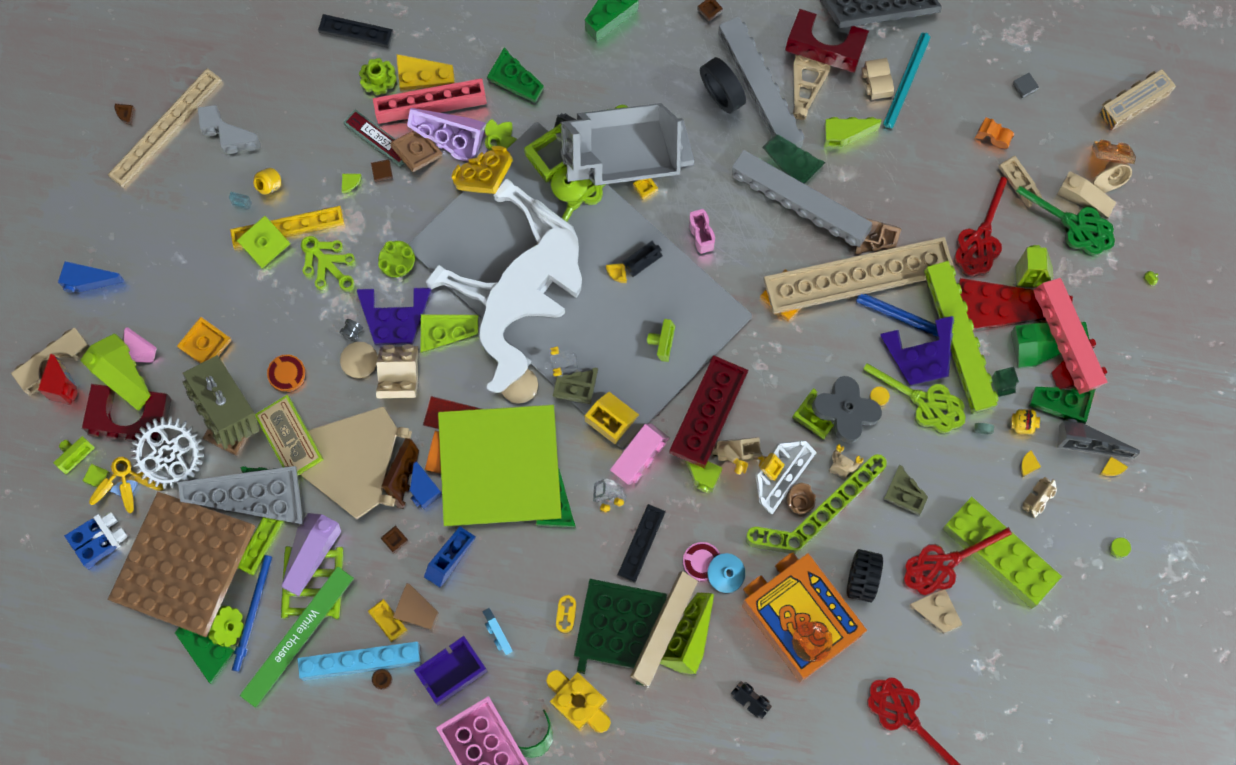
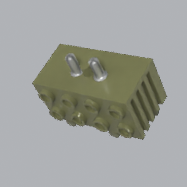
M218 355L183 372L185 380L182 383L187 390L186 394L190 401H194L195 409L199 415L203 416V421L208 430L211 429L213 432L212 435L217 444L221 443L223 448L227 449V445L231 444L233 446L235 441H242V437L248 438L259 432L254 411Z

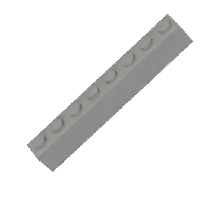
M739 17L720 24L718 34L781 155H784L802 147L804 134L801 129L797 128L794 115L789 113L785 98H781L778 84L772 81L771 71L768 67H765L762 54L757 52L753 37H749L745 22H742Z
M743 150L732 166V175L739 182L744 181L753 190L765 193L769 199L779 201L783 207L793 209L802 218L807 217L816 226L828 229L832 235L842 237L852 246L856 245L860 248L871 231V221Z

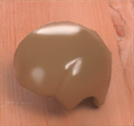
M798 483L789 490L786 501L788 507L794 513L804 515L814 508L816 495L812 492L809 484Z

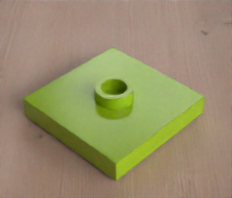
M266 216L262 217L237 240L262 269L291 244Z

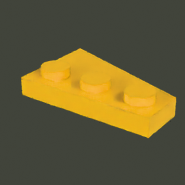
M396 54L400 91L455 83L453 65Z

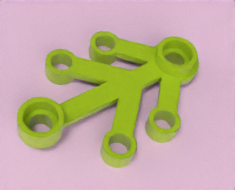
M307 236L301 241V249L306 253L305 266L302 269L306 277H312L315 273L312 266L313 254L318 259L317 279L315 280V286L318 290H324L327 287L325 281L326 268L339 281V286L343 291L349 292L354 289L355 282L353 278L349 275H343L332 263H345L347 266H352L355 263L354 255L351 253L345 255L323 254L320 250L332 249L333 252L340 253L343 250V245L340 241L319 242L314 236ZM310 243L314 244L312 248H308L307 246ZM339 244L340 248L334 249V246ZM348 257L353 258L351 262H347L346 259ZM307 269H312L310 273H305ZM319 282H324L323 286H318ZM345 283H351L349 287H344Z

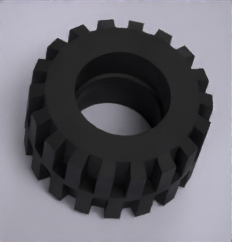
M861 549L855 552L847 583L848 598L870 603L874 601L882 575V554Z

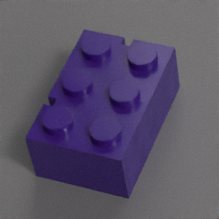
M465 636L449 645L453 651L449 654L445 648L414 670L437 706L488 672Z

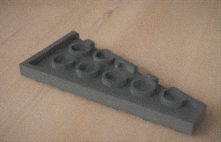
M820 0L839 28L876 22L881 23L883 21L899 20L901 18L926 14L931 15L941 12L942 8L938 0Z

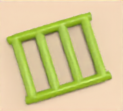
M290 546L285 547L283 579L292 550ZM343 547L329 550L325 556L335 558L334 569H317L312 577H330L337 567L342 569ZM282 588L281 618L300 616L306 608H289L290 596L297 595ZM304 588L300 596H316L321 588ZM341 597L326 616L339 619Z

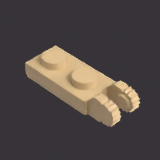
M1015 155L999 164V169L1015 191L1019 186H1022L1042 198L1039 190L1036 188V184ZM1017 193L1018 196H1021V200L1027 207L1032 206V201Z

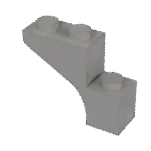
M216 105L198 108L199 125L203 135L214 136L219 133L220 145L224 153L233 154L241 150L253 151L256 148H261V143L255 133L223 122Z

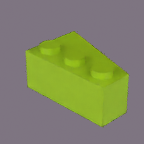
M1031 245L1026 248L1015 266L1016 287L1037 288L1042 283L1053 280V266L1047 248H1042L1039 245Z

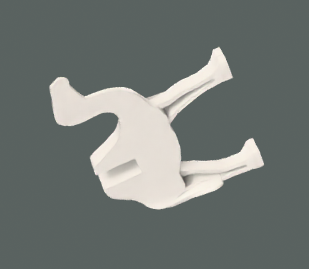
M505 179L498 188L496 194H494L495 200L497 202L512 201L521 208L527 216L537 245L516 258L504 271L499 282L485 283L460 277L440 265L437 266L426 281L427 286L431 289L445 285L458 290L472 299L481 301L486 306L480 328V340L485 350L498 361L494 378L487 384V389L494 393H501L509 385L520 379L532 362L521 351L505 341L503 333L506 327L515 320L525 316L557 318L565 314V308L544 294L552 282L575 298L579 295L582 287V277L578 266L579 242L574 227L552 212L542 202L534 200L518 186H514L509 179Z

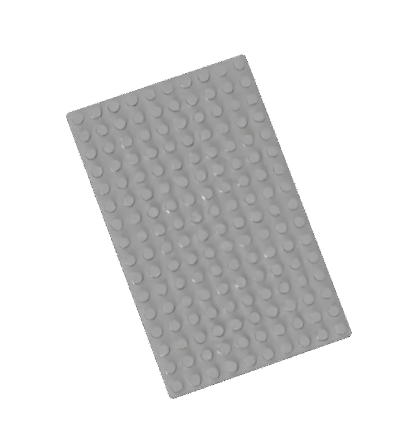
M536 122L507 149L513 161L502 183L505 179H509L514 186H518L534 200L542 202L561 218L567 208V202L559 200L554 195L551 189V180L546 183L524 153V147L549 132L540 123ZM556 139L537 152L550 170L563 162L560 152L562 143ZM606 184L602 188L603 197L599 203L588 205L583 202L578 209L573 211L568 220V223L574 227L579 242L578 266L582 277V287L577 298L552 282L544 294L565 308V314L557 318L525 316L507 326L503 336L508 344L532 361L531 365L553 386H555L558 377L553 375L554 368H561L562 375H571L579 371L582 373L590 371L595 367L598 368L591 405L575 401L571 402L586 415L597 400L606 393L611 392L639 414L638 418L616 443L620 448H624L638 434L644 424H648L712 359L713 355L715 356L752 318V314ZM463 191L408 245L413 249L415 257L432 273L440 265L460 277L485 283L499 282L504 271L516 258L536 246L537 243L526 214L512 201L497 202L494 194ZM652 240L655 245L660 246L663 256L636 276L632 277L625 267L627 283L617 282L608 275L606 265L622 263V261ZM448 287L483 319L486 306L481 301L472 299L458 290ZM664 319H670L675 324L669 362L661 361L657 356L659 345L647 343L649 333L661 334ZM558 346L559 354L551 355L550 348Z

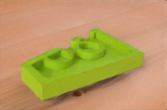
M421 314L420 353L478 335V315Z

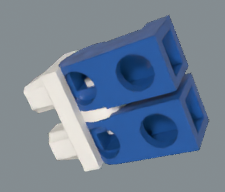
M111 512L102 517L98 514L93 519L64 535L84 567L88 570L95 566V563L120 548V542L127 537L121 526L113 532L110 530L109 527L118 522Z

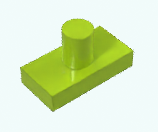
M664 319L661 334L649 333L647 337L648 344L659 345L657 356L661 361L669 362L675 331V324L670 319Z
M83 436L73 445L69 440H63L59 444L63 454L53 463L64 474H68L95 447Z

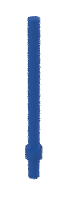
M264 555L239 646H236L234 652L236 656L232 671L235 672L240 671L243 657H246L248 651L246 649L272 560V557Z

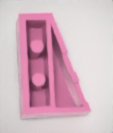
M644 424L610 471L627 484L637 483L642 476L641 472L645 467L648 468L654 461V456L664 448L670 437L655 425Z

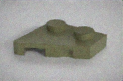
M899 465L884 500L920 516L928 496L917 486L914 479L910 478L904 471V467Z

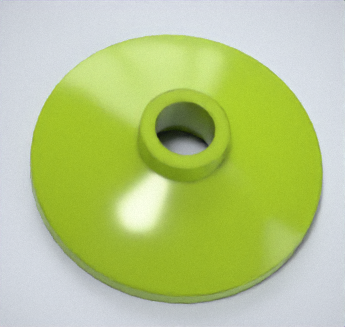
M565 166L553 175L551 189L559 200L573 202L580 199L586 193L588 179L571 181L570 184H566L567 166Z

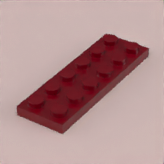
M713 355L672 443L669 454L705 469L749 370Z

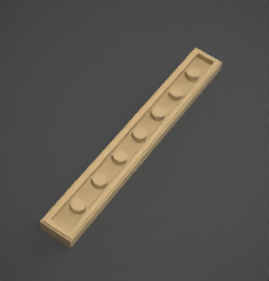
M207 68L108 173V176L121 187H124L222 82L221 78Z

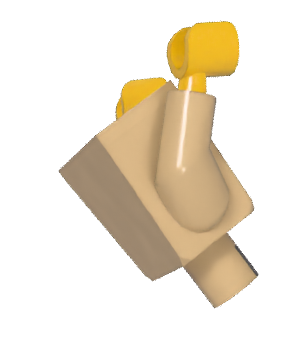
M760 437L717 441V445H715L712 451V455L718 456L719 461L729 460L732 464H736L734 472L737 474H741V472L746 473L748 463L743 461L744 459H759L761 461L758 466L761 467L767 458L762 455Z

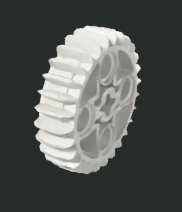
M170 416L168 422H165L164 417H161L160 423L153 419V425L147 422V429L141 427L142 435L139 433L135 434V437L139 440L132 441V444L136 447L131 448L130 451L136 454L130 458L137 460L133 463V467L139 466L136 473H144L141 479L149 477L148 484L154 480L156 481L155 487L159 483H163V488H166L167 483H170V487L174 488V482L178 484V482H182V479L189 481L187 476L189 475L194 478L195 474L192 471L198 472L200 470L196 464L202 465L203 463L202 460L198 459L204 457V453L199 452L204 449V446H198L202 438H195L198 435V431L192 433L193 426L185 427L187 421L181 425L179 424L180 418L172 422V417ZM163 428L175 429L181 433L170 439ZM151 433H160L161 440H153L151 438ZM179 438H187L189 445H180ZM145 440H147L153 451L143 457L142 448ZM192 447V460L188 466L182 454ZM165 449L167 451L173 449L170 456L168 454L162 456ZM153 459L156 462V466L153 468L148 467L146 460ZM180 464L183 466L184 471L177 473L174 471L173 466ZM165 466L171 476H160L154 472Z

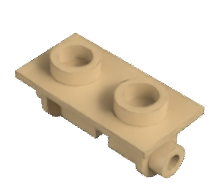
M1046 477L1040 479L1033 489L1038 495L1030 493L1023 502V510L1026 512L1031 510L1033 518L1038 513L1043 512L1046 502L1056 494L1057 487L1054 479L1052 481Z

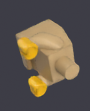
M838 444L832 454L833 464L829 472L845 481L850 472L857 471L863 462V458L860 459V456H857L854 463L851 459L840 454L843 452L844 446L840 447L841 445Z

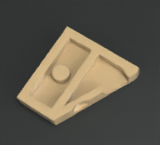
M941 590L910 604L913 610L915 609L924 616V619L934 624L943 634L962 626L961 620L946 590Z

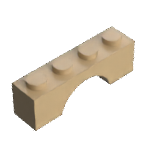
M76 328L69 329L63 333L61 338L50 342L43 351L33 354L29 361L18 365L11 374L23 391L30 396L39 388L50 354H54L57 358L67 357L78 361L90 346Z

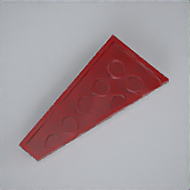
M963 278L959 280L962 290L960 295L962 301H965L967 304L968 312L966 313L973 322L974 330L1046 319L1032 289Z

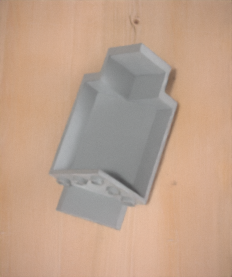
M662 103L577 113V120L561 122V133H556L557 140L562 142L560 152L563 164H567L566 176L568 182L590 179L596 186L680 175L681 167L694 165V157L684 120L682 118L678 119Z

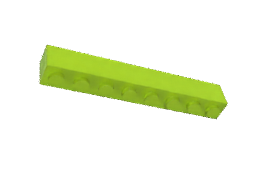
M949 261L928 266L924 273L939 318L954 316L953 338L950 351L971 413L975 414L992 409L998 405V395L992 389L990 373L986 372V360L984 355L980 354L979 339L974 336L973 322L966 313L968 312L966 302L962 301L960 295L962 290L960 284L956 283L954 266L950 265Z

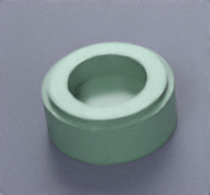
M975 423L974 431L981 434L994 433V425Z

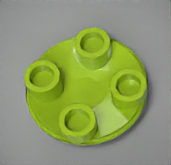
M403 241L386 242L378 257V266L382 272L394 278L402 277L409 273L415 262L413 249Z

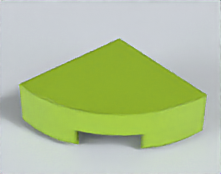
M342 174V193L351 192L352 189L359 185L362 178L361 174Z

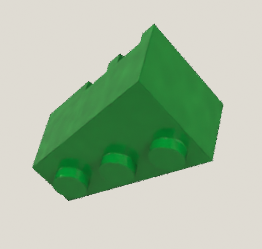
M598 0L585 18V30L596 42L638 11L639 0Z

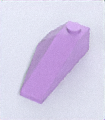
M411 108L407 126L424 138H429L435 142L439 148H444L450 152L454 158L469 162L468 159L477 158L487 123L468 117Z
M308 513L306 515L303 525L300 524L296 532L282 588L298 597L300 596L340 535L339 523L322 514Z

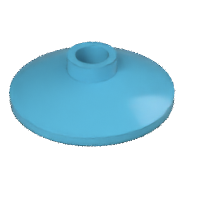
M724 553L717 555L708 566V580L712 587L719 592H734L744 582L745 567L742 561L733 554ZM728 569L731 570L730 577L726 575Z

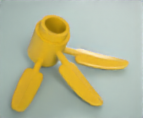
M118 457L111 464L113 475L109 479L105 478L92 494L89 504L95 505L105 496L113 486L112 481L116 476L122 478L123 484L120 485V492L128 513L133 512L134 503L131 485L126 483V475L131 474L135 476V481L151 489L163 491L164 488L161 483L155 487L156 481L154 480L148 484L149 477L141 479L144 474L143 472L137 474L131 470L132 466L129 459ZM119 464H123L125 466V469L123 471H119L117 469V466Z

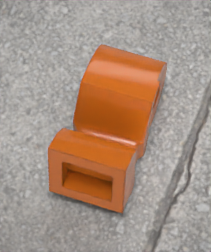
M986 117L975 138L984 139V137L989 136L992 145L1007 149L1011 139L1014 137V132L1002 127L1001 124H997L994 119Z

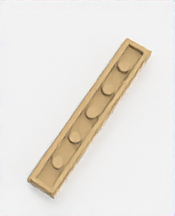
M683 571L679 572L630 677L645 686L650 685L698 583L696 579Z

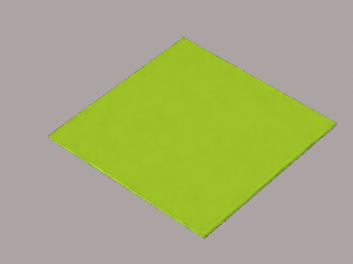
M554 405L438 412L444 526L561 519Z

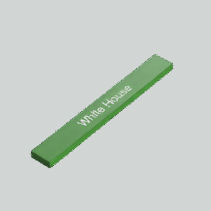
M340 567L335 569L240 694L244 700L257 708L354 580L352 576Z

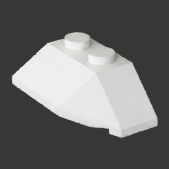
M807 441L776 444L771 453L775 454L785 466L775 481L770 480L760 468L755 473L759 503L770 514L774 513L817 453Z

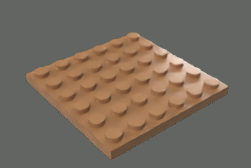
M157 492L107 600L207 637L256 526L196 504L180 502V499Z

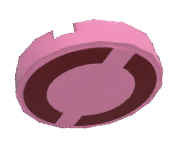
M706 542L692 544L683 556L685 572L697 581H708V566L714 557L720 555V552L715 546Z

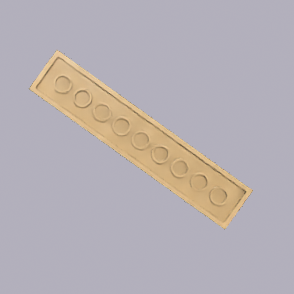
M945 237L765 276L763 280L772 312L777 314L925 281L927 279L924 270L928 266L949 261L950 265H953Z

